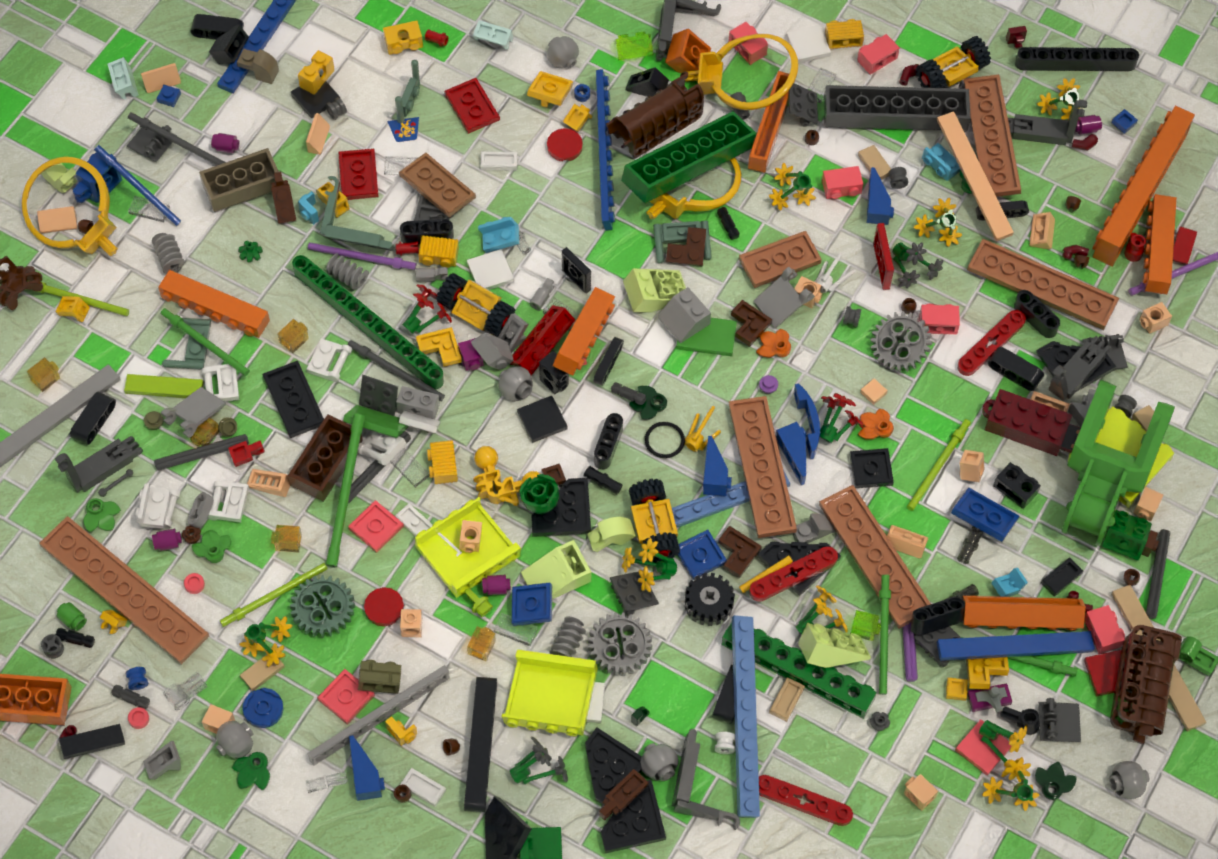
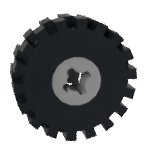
M703 573L702 578L699 575L696 576L694 581L691 580L689 582V587H686L684 606L685 610L687 609L688 616L692 615L694 622L700 620V625L703 626L704 622H708V626H712L713 622H716V625L721 624V620L726 621L728 615L730 616L732 613L735 599L734 589L732 586H729L727 579L723 581V576L721 575L718 578L715 577V573H711V576Z

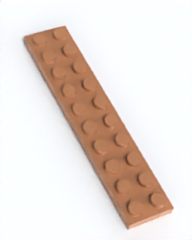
M68 516L39 542L44 550L181 665L209 637L207 631Z

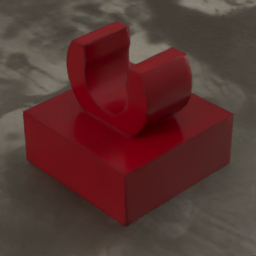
M1026 26L1008 28L1007 44L1014 43L1015 49L1022 48V42L1025 41L1027 34Z

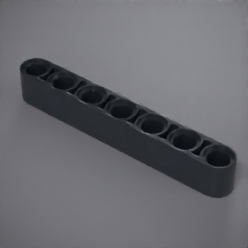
M1022 47L1018 50L1015 66L1023 71H1133L1139 59V52L1134 48Z
M476 678L464 811L485 812L497 678Z

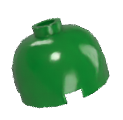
M539 474L533 479L530 477L525 480L520 488L521 501L527 510L535 514L550 512L556 507L560 498L559 487L554 478L549 475Z

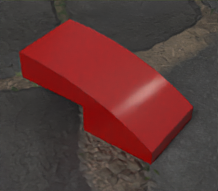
M1179 227L1173 247L1174 262L1184 265L1188 264L1197 231Z

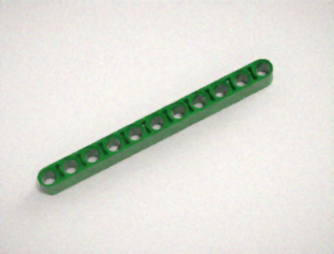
M299 255L293 259L294 274L300 281L422 382L434 389H439L443 386L444 376L440 366L307 257Z

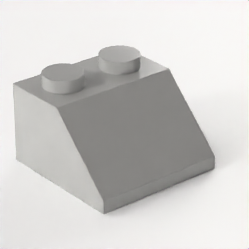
M687 287L672 297L660 312L658 318L681 344L710 325L711 312Z

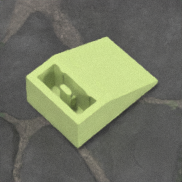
M633 268L623 280L633 312H653L664 309L673 296L686 289L680 270Z
M574 540L556 547L521 572L527 585L551 583L552 599L591 582V570Z
M807 623L798 642L807 663L824 668L870 660L871 658L859 635L843 633L836 628L828 629L817 623L815 625Z

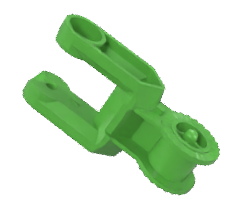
M1100 380L1067 464V466L1079 473L1077 480L1081 482L1078 485L1073 501L1068 502L1066 505L1068 514L1061 531L1067 534L1071 526L1098 536L1096 545L1099 547L1102 545L1108 527L1115 524L1113 514L1119 497H1124L1126 492H1143L1175 409L1173 405L1158 401L1148 430L1141 440L1142 445L1137 457L1096 443L1099 432L1105 424V417L1117 387L1104 380Z

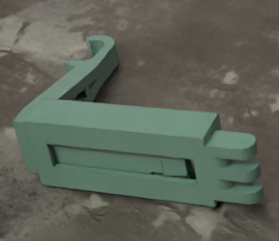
M328 176L330 181H335V186L332 192H324L329 197L320 233L332 240L393 251L395 245L390 241H385V237L380 234L333 226L340 181L334 176Z

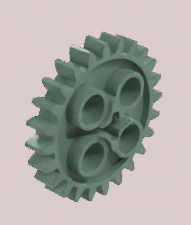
M321 575L320 580L313 576V582L306 579V586L299 584L301 590H294L297 597H291L293 603L290 604V609L293 610L291 611V616L295 617L293 619L294 623L299 624L300 630L305 628L306 634L312 631L313 637L320 633L322 638L328 632L331 637L333 630L340 633L339 627L345 629V622H351L350 616L354 615L353 608H355V602H352L354 601V596L350 595V588L346 589L345 582L340 584L339 578L333 581L332 575L325 580L324 575ZM325 591L331 592L327 596L322 595ZM313 593H317L322 605L324 607L326 606L327 613L332 618L331 620H329L326 616L323 607L321 605L319 606L318 599L315 597ZM307 601H313L311 605H304ZM334 607L341 608L339 611H332ZM318 616L323 617L321 621L314 620Z

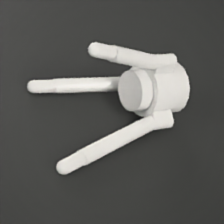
M842 253L838 254L826 274L824 272L828 262L825 261L817 279L814 281L822 285L821 293H826L827 291L831 293L836 286L856 272V269H852L834 284L832 283L833 278L830 274L841 258Z

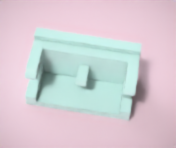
M478 20L473 33L475 40H485L504 46V49H509V42L513 41L512 30Z
M123 57L108 63L116 94L118 93L122 99H126V93H131L133 97L138 96L132 69Z

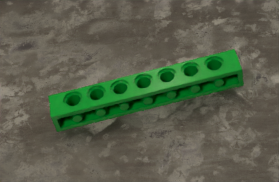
M731 621L722 637L721 645L733 651ZM754 629L755 663L784 678L788 677L804 685L805 689L862 719L865 718L877 693L871 686L856 682L852 676L843 675L834 667L824 668L809 664L798 648H791L785 645L782 640L768 636L763 630ZM766 646L768 650L763 651L759 647ZM784 655L786 659L780 660L777 656ZM801 664L804 668L797 669L794 665ZM818 673L822 678L817 679L813 677V674ZM837 683L840 687L834 688L830 684ZM855 692L858 696L851 697L848 693Z

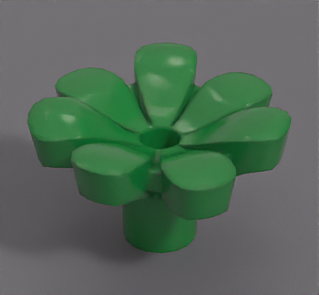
M245 241L244 246L239 247L238 252L241 253L239 258L241 260L247 258V262H252L253 258L258 261L261 259L259 253H262L263 249L261 246H258L257 242Z

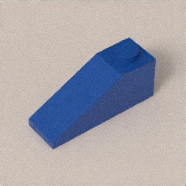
M871 167L866 223H884V225H888L889 219L893 218L894 207H891V198L876 169Z
M794 422L776 430V440L801 485H804L806 480L807 435L804 428L800 427L798 422Z
M708 436L703 495L727 496V489H731L732 477H728V468L713 437Z
M353 735L349 736L357 801L381 798V790H385L384 778L379 777L378 770Z

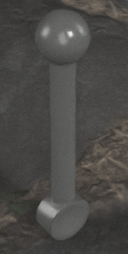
M128 469L123 476L105 489L101 488L98 491L101 497L106 496L107 491L125 478L131 477L133 470Z

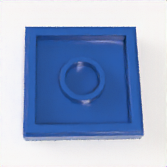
M709 530L679 544L680 553L678 557L692 580L698 575L701 577L703 573H709L723 566L727 561Z
M551 583L512 587L513 626L552 622Z

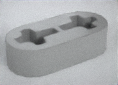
M202 492L195 498L187 520L189 525L201 528L206 523L214 501L210 495Z

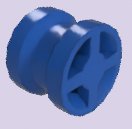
M134 667L126 671L125 674L129 679L128 688L130 690H140L148 686L149 683L148 679L145 678L146 669L144 667Z

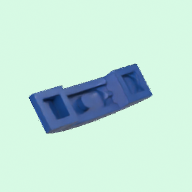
M798 383L794 387V397L797 409L805 408L811 434H807L806 445L811 460L814 459L818 448L820 421L813 400Z

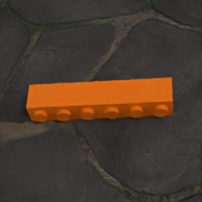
M778 71L770 96L784 85L789 73ZM789 91L781 99L765 108L749 156L748 169L766 172L789 104Z
M1155 194L1153 200L1148 203L1147 211L1150 212V215L1147 217L1146 226H1149V229H1147L1145 237L1148 243H1146L1144 254H1147V258H1145L1143 269H1146V272H1144L1142 283H1145V291L1167 295L1171 285L1177 197Z
M172 270L167 272L158 286L160 295L164 300L168 302L173 301L182 308L194 310L198 315H206L215 322L227 324L231 329L241 330L250 337L260 338L270 321L268 311Z
M597 287L594 288L561 346L553 363L554 367L572 376L577 369L581 370L585 362L583 358L587 359L591 351L589 347L593 348L597 340L595 335L599 337L603 329L601 324L605 326L609 318L607 314L611 315L615 307V304H613L614 295Z
M963 595L965 608L962 621L968 627L987 626L989 628H997L998 626H1006L1011 629L1026 627L1028 629L1046 627L1050 630L1058 628L1077 630L1078 628H1084L1086 606L1083 599Z

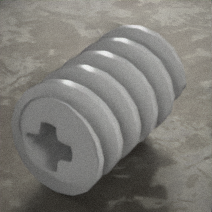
M159 233L152 238V244L165 274L169 270L176 272L184 265L185 261L182 258L180 248L173 234Z
M334 254L327 264V273L344 282L347 286H351L354 290L360 288L366 281L369 271L365 270L362 273L363 268L361 266L357 268L356 263L350 266L351 260L345 261L343 255L338 258L339 254Z
M565 617L561 630L558 631V636L555 638V643L552 644L549 653L572 657L569 654L575 655L577 652L574 648H579L580 646L577 641L583 640L580 634L586 633V630L582 627L584 626L583 622L575 617Z

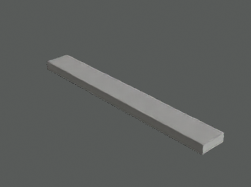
M108 364L1 441L0 467L87 405L96 392L103 393L121 380L120 376Z
M444 665L308 752L307 754L312 765L315 766L349 744V736L353 735L357 739L448 680L450 677L447 667Z

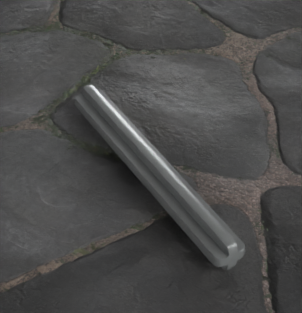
M406 431L400 435L406 443L411 440V436ZM375 459L352 483L348 503L386 465L378 463Z
M246 434L155 459L154 464L157 470H162L228 451L229 447L244 441L249 444V440Z
M1161 529L1158 536L1159 543L1155 554L1146 614L1151 619H1155L1158 613L1169 546L1170 531Z

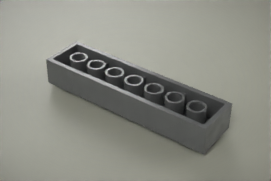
M826 85L824 127L941 130L937 117L955 112L963 131H968L971 119L969 89Z

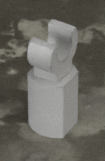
M435 267L416 268L417 282L446 281L448 276V268L446 267L435 269Z
M547 278L543 287L537 290L530 300L532 308L541 310L549 298V293L554 289L553 280Z

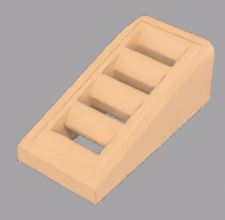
M252 469L247 482L251 489L282 497L287 496L290 488L287 474ZM258 476H261L259 483L257 484L256 481L258 479Z

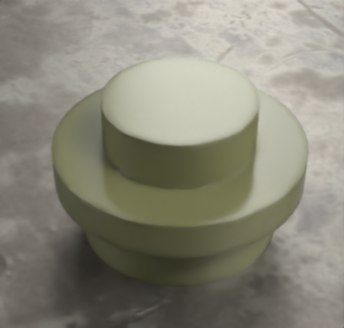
M156 411L149 412L144 417V424L151 430H157L163 424V416Z
M223 418L219 422L218 430L223 436L230 437L236 433L237 423L232 418Z

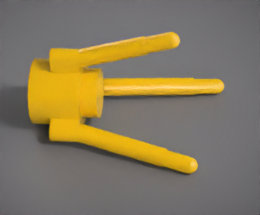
M715 406L710 408L697 432H694L700 416L699 413L696 414L689 434L685 439V446L694 452H697L699 449L703 451L707 445L708 439L703 441L704 437L700 433L712 415ZM718 430L713 435H711L713 439L716 438L721 433V431Z

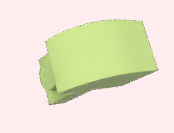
M62 163L51 166L41 173L61 193H65L77 182L74 177L76 174L74 168L72 167L67 170Z
M612 517L597 523L598 527L587 534L592 550L595 552L602 550L611 543L623 545L636 537L631 519L624 517Z

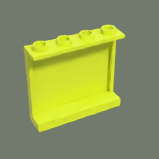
M1112 406L1105 417V424L1099 432L1096 443L1137 457L1142 445L1141 440L1146 431L1142 429L1137 421L1130 420L1121 409H1116ZM1161 443L1145 487L1165 464L1172 460L1174 452L1169 445ZM1126 492L1125 496H1120L1118 501L1129 509L1140 493Z
M480 497L475 500H469L464 507L459 510H453L448 517L436 521L431 528L420 531L415 537V547L456 598L464 594L468 587L471 589L481 583L482 578H487V575H493L519 558L521 553V547L517 543L512 544L481 506ZM462 520L482 522L479 552L468 553L460 550L462 553L457 557L456 554L458 552L438 535L440 532L459 549ZM473 536L466 537L467 539H474Z
M517 649L515 656L517 664L505 714L502 713L501 716L504 724L512 728L522 726L532 731L542 729L552 734L562 732L572 737L577 735L583 736L598 670L596 661Z

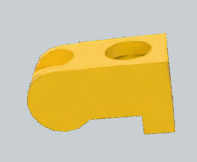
M327 182L316 190L319 199L326 205L329 196L324 192H332L334 186ZM340 191L338 192L334 215L336 218L350 209L347 197Z

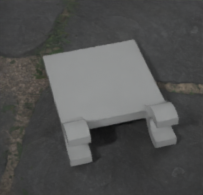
M787 267L782 275L754 300L762 313L772 319L774 328L781 325L803 304L815 297L807 288L800 295L797 293L789 281L798 274L790 267Z
M200 387L175 407L162 410L161 415L166 417L164 422L168 425H171L177 416L184 420L180 426L185 430L183 435L189 438L195 433L196 428L226 406V402Z

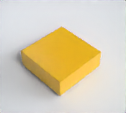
M948 677L946 699L966 701L968 680Z

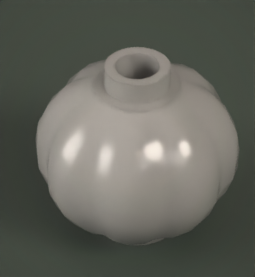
M566 36L555 37L549 42L547 58L553 66L557 68H572L577 63L576 59L579 55V48L572 38Z
M510 367L500 373L498 386L501 395L506 400L519 401L531 394L533 381L527 369L523 367Z
M237 721L225 722L217 731L218 745L216 749L222 756L228 755L232 758H242L251 751L253 746L251 736L254 734L245 722L241 724Z
M649 744L645 748V753L640 761L641 769L652 780L666 781L675 774V769L678 766V756L666 744Z
M1133 761L1118 763L1109 778L1111 789L1125 799L1141 797L1146 790L1147 782L1150 780L1148 772Z

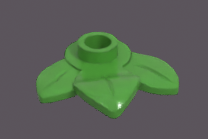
M98 498L91 499L86 505L87 514L83 519L85 528L88 532L94 531L97 527L105 531L113 530L115 527L113 515L121 511L119 506L112 501L104 502ZM95 507H100L96 511L93 510Z
M208 530L203 534L202 542L192 544V550L198 557H205L211 563H218L223 559L224 551L230 547L231 538L229 535L219 537L216 531Z

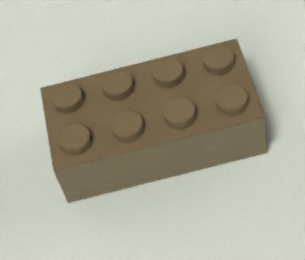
M266 148L200 171L199 174L212 209L216 212L272 192L271 183L276 182L274 173L279 171L269 149Z

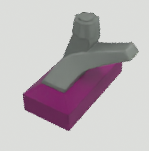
M1007 683L990 686L989 690L974 689L967 692L972 712L991 708L999 712L1003 711L1002 706L1011 705L1013 702Z

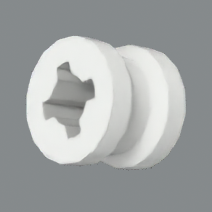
M718 732L715 734V740L717 741L715 752L719 754H732L735 752V746L733 745L735 734L730 732Z

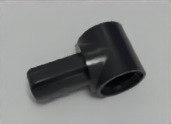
M1004 707L1003 711H1001L1000 716L1017 723V727L1024 730V727L1027 726L1026 734L1033 735L1038 732L1039 714L1036 710L1025 709L1020 712Z

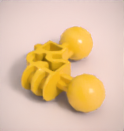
M482 446L478 448L474 455L476 465L484 470V473L473 478V481L477 483L475 489L480 492L478 497L480 499L488 498L493 504L508 502L513 504V506H518L519 500L516 493L520 492L521 485L526 479L530 477L533 479L541 474L537 471H529L520 481L514 482L511 476L505 478L501 483L499 469L495 470V465L498 462L496 450L490 446ZM493 482H494L495 490L497 491L498 494H495V493H494Z

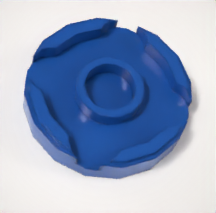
M260 688V690L250 692L243 703L244 717L248 723L258 728L273 726L281 719L284 711L280 695L268 688Z

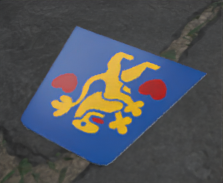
M419 117L404 119L403 123H398L397 120L387 121L396 142L417 139Z

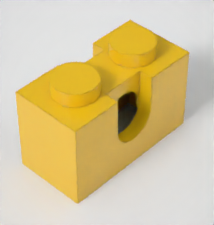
M418 21L383 28L384 40L389 55L399 54L404 49L417 50L423 48Z
M319 50L311 58L312 63L307 67L304 66L298 74L300 88L314 95L335 71L333 57ZM323 69V75L320 77L319 71Z

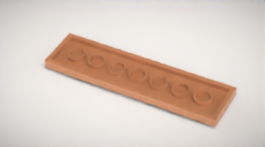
M1000 75L964 79V87L969 89L970 121L977 159L996 197L1021 194Z
M982 239L967 268L968 271L1013 291L1028 290L1043 304L1102 330L1105 329L1119 300L1114 295L985 239Z
M762 396L729 401V410L758 538L796 533L797 527L767 397Z
M854 485L819 501V506L826 514L878 597L879 590H881L882 575H890L889 590L891 591V599L889 600V615L898 629L911 623L913 611L931 603Z

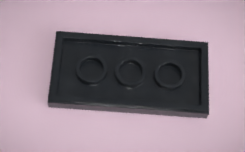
M298 361L262 374L290 438L319 428L324 418Z

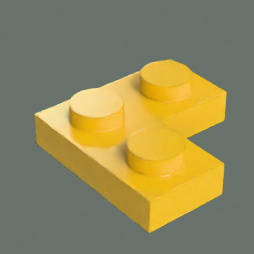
M452 327L416 336L418 348L424 354L439 351L443 367L462 362Z
M1008 657L966 659L969 689L989 690L990 675L1008 676Z

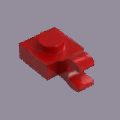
M244 441L228 448L235 467L252 461V455H260L265 452L261 441L254 442L251 445Z

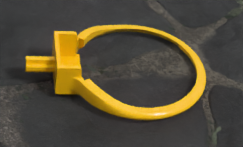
M771 34L748 35L726 43L717 53H700L699 70L686 71L688 72V78L685 79V82L698 81L704 95L716 94L723 103L732 108L756 110L775 103L790 90L797 77L798 58L793 47L786 40ZM755 38H769L781 43L790 55L791 71L784 85L776 93L760 101L741 102L731 98L721 89L723 62L721 60L732 48L742 42Z
M74 157L55 158L39 166L29 177L22 195V213L31 233L44 244L55 248L80 247L84 252L93 254L101 247L109 256L116 254L118 248L108 237L117 227L108 218L110 207L109 191L99 171L88 162ZM60 163L79 165L90 172L98 184L100 192L98 211H101V214L97 216L99 220L81 240H51L39 233L31 223L27 211V199L30 189L36 178L51 166Z
M736 158L730 160L735 169V180L731 189L724 196L715 200L690 199V202H688L686 197L678 201L668 193H665L649 201L654 205L646 214L649 215L650 219H655L664 211L676 220L684 211L702 212L723 206L735 196L740 187L741 169Z

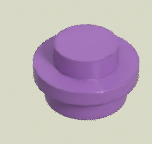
M766 375L760 380V389L766 394H771L777 390L778 380L774 376Z

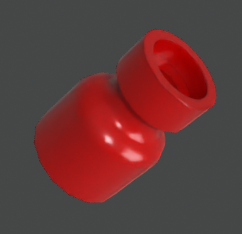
M1136 233L1130 234L1124 251L1127 260L1137 262L1142 258L1146 243L1144 236Z

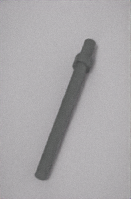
M132 112L129 113L128 119L139 124L141 128L149 129L215 165L226 163L151 123V120L145 117L141 118Z
M352 340L348 342L347 345L358 352L359 356L364 359H370L422 391L438 394L439 401H443L445 395L374 354L365 345L361 346Z

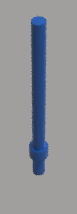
M100 145L94 149L109 167L112 166L176 226L179 225L181 220L119 164L114 155L106 152Z

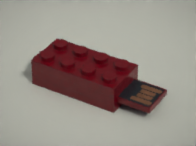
M999 389L996 400H987L982 409L983 415L988 418L985 431L1054 456H1058L1060 449L1071 453L1081 427L1070 424L1072 414Z

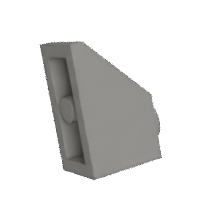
M485 332L471 341L473 347L484 361L498 370L504 369L514 361L508 342Z

